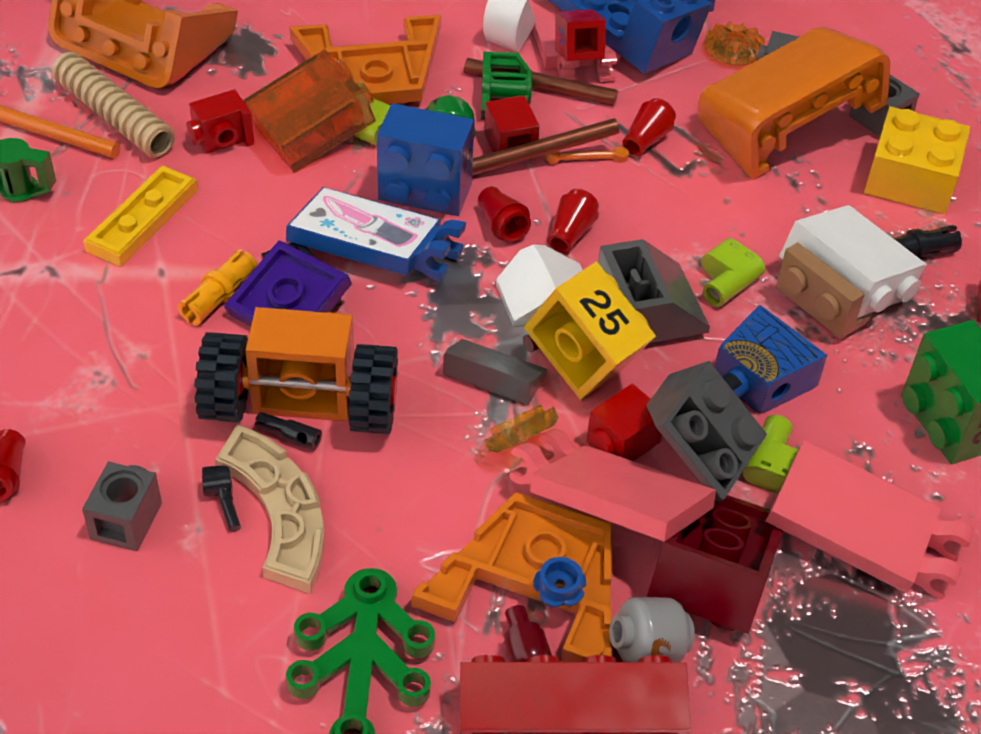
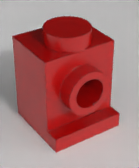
M235 89L189 103L191 120L186 123L187 131L194 145L200 144L206 154L242 142L247 147L254 145L252 113Z

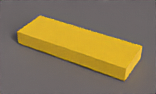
M160 166L83 240L85 252L122 267L198 191L197 179L166 166Z

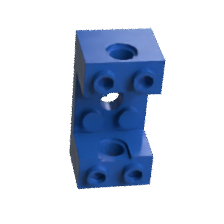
M549 0L562 11L593 9L606 19L605 44L644 74L693 53L712 5L708 0Z

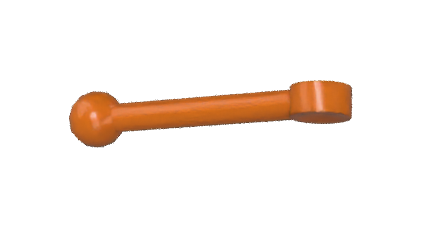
M618 146L613 151H557L546 154L545 160L552 165L560 160L613 159L615 162L625 163L628 160L629 150L623 146Z

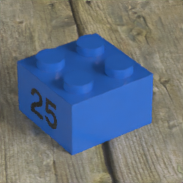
M392 103L377 133L378 200L459 216L472 184L474 119Z

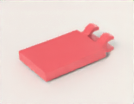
M528 0L536 19L532 33L545 69L557 68L560 78L578 81L575 68L594 65L599 82L615 81L612 65L620 63V55L605 44V59L566 61L555 50V12L562 10L549 0Z
M550 429L539 435L540 441L548 443L553 447L554 454L547 452L543 455L541 449L530 442H525L512 448L511 454L523 458L527 464V468L519 467L509 473V478L513 482L521 485L530 484L531 493L664 542L714 508L716 489L587 445L577 449L572 445L568 436L559 429Z
M803 440L797 450L766 518V522L905 593L913 584H916L930 595L941 599L946 596L949 585L954 586L957 583L962 567L955 561L959 558L962 547L970 545L975 530L963 521L937 519L941 507L806 440ZM927 546L935 549L945 558L925 557L924 554Z

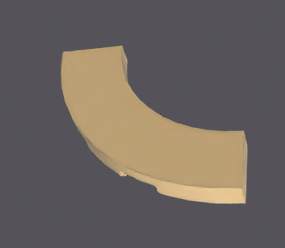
M237 424L215 459L216 466H227L231 477L247 486L258 497L268 513L272 525V539L268 556L262 567L263 578L311 594L320 573L325 546L324 522L316 490L306 472H302L287 456L285 449L262 434Z

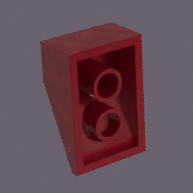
M729 495L723 501H714V508L663 542L647 597L672 598L682 605L685 612L708 619L720 629L727 631L738 630L749 634L783 530L766 522L770 509Z

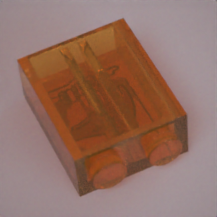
M325 49L243 100L252 113V121L257 130L293 173H296L376 121L370 107L374 99L367 86L362 81L356 84L345 62L342 59L335 61Z

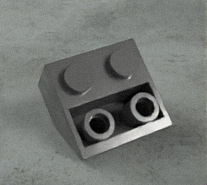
M644 239L600 246L599 265L607 274L615 279L619 290L634 309L646 318L650 329L656 335L650 343L709 333L710 325L679 263Z
M710 361L669 374L646 405L656 428L700 483L716 489V502L725 499L767 435Z

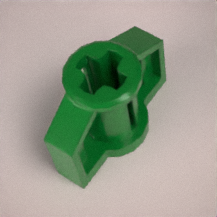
M483 51L481 119L485 120V103L490 101V99L498 100L524 95L530 105L532 97V70L525 63L521 55L511 52ZM491 68L518 69L521 73L491 72Z
M19 138L0 140L1 196L10 202H23L50 192L56 182L50 152L29 148L28 143ZM30 167H35L39 183L31 176Z

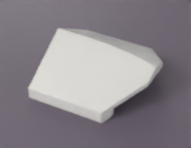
M531 245L521 249L496 279V287L513 327L525 325L555 288L581 272L582 267L580 263L545 245Z

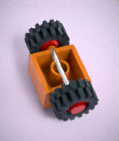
M255 307L248 338L247 335L206 332L201 340L202 346L199 347L198 351L199 361L196 362L197 378H195L194 387L197 388L194 399L195 403H197L196 414H198L199 419L229 422L242 421L243 413L246 410V400H248L249 395L248 389H250L253 414L264 412L272 416L347 422L349 418L350 431L390 434L392 430L397 394L398 349L392 346L357 344L354 352L353 315Z

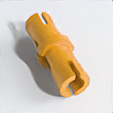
M238 249L223 265L216 270L208 271L202 277V283L177 305L180 315L188 323L192 321L193 325L197 326L222 302L226 304L235 293L234 291L257 267L253 256L247 251L243 254V250Z

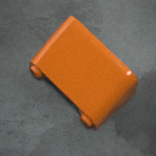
M51 0L48 30L53 41L60 47L76 52L80 56L150 87L163 88L174 85L232 36L238 10L220 3L206 5L201 12L183 13L176 9L166 10L165 12L142 2V0Z
M828 27L813 28L801 37L717 83L708 85L702 91L698 101V118L753 180L769 171V164L766 162L768 155L775 147L779 152L786 148V135L846 101L854 109L863 105L870 113L888 104L890 58L876 45Z

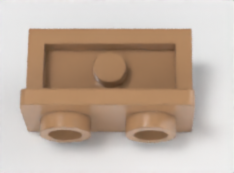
M797 242L785 250L776 284L778 290L840 339L869 321L871 313L857 318L865 295L862 291Z

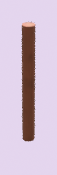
M467 58L464 73L482 76L483 61ZM491 68V72L521 73L518 69ZM532 71V88L615 105L618 95V90Z
M615 118L475 157L473 158L472 176L619 134L617 120Z

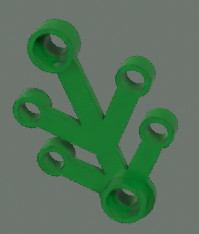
M366 568L355 572L348 578L344 586V598L321 614H302L294 623L296 644L304 650L313 651L325 644L329 633L356 617L355 630L352 634L314 661L298 660L292 663L286 671L289 693L295 698L307 699L318 692L320 684L350 663L344 713L342 717L333 723L329 734H343L348 730H359L362 734H375L373 724L366 718L373 664L397 689L398 698L403 704L410 707L421 706L430 697L431 680L428 673L420 668H409L377 635L378 618L402 639L404 651L414 658H424L432 653L435 647V630L426 621L413 620L395 602L397 586L391 575L380 569ZM365 589H377V590H378V591L375 592V593H365V592H363V590H365ZM310 627L320 630L313 636L302 634L304 629ZM414 635H423L428 640L424 643H414L410 638ZM300 675H309L313 678L306 684L294 682V679ZM411 682H416L423 686L418 692H410L404 687Z

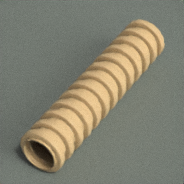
M73 51L66 52L56 59L52 67L54 80L73 96H76L79 101L83 102L94 113L98 114L110 126H113L116 131L120 132L125 138H128L132 144H135L140 150L144 151L148 157H161L171 149L175 140V132L172 127L165 124L162 119L158 118L153 112H150L147 107L143 106L115 82H112L110 78L89 64L86 59Z

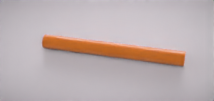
M0 105V122L112 159L119 155V143Z

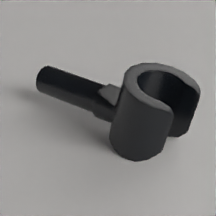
M227 466L203 467L202 484L204 496L219 495L229 532L240 530V521L233 503V486L229 468Z

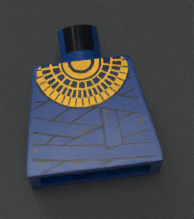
M760 305L720 345L715 368L739 399L756 412L765 413L816 388L821 378L827 354Z

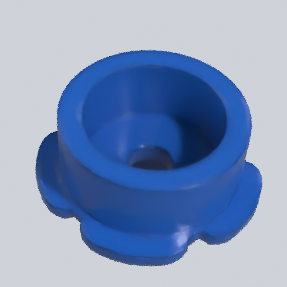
M555 557L542 565L541 570L534 577L533 585L534 589L540 592L539 598L544 604L554 608L565 605L571 607L578 604L584 597L582 589L586 586V578L582 573V569L575 561L566 557ZM555 584H563L565 587L557 588Z

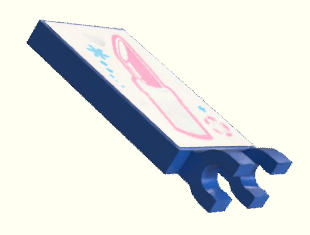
M322 187L286 226V241L406 276L412 270L420 271L427 277L442 281L448 272V265L437 262L433 257L444 259L446 256L455 260L459 258L463 252L464 244L452 241L449 236L459 238L465 231L466 222L451 219L441 225V219Z

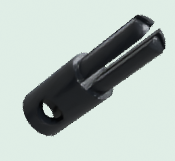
M264 412L258 413L255 418L257 420L255 421L256 428L282 436V439L311 450L317 449L322 438V431L320 429L291 419L287 421Z

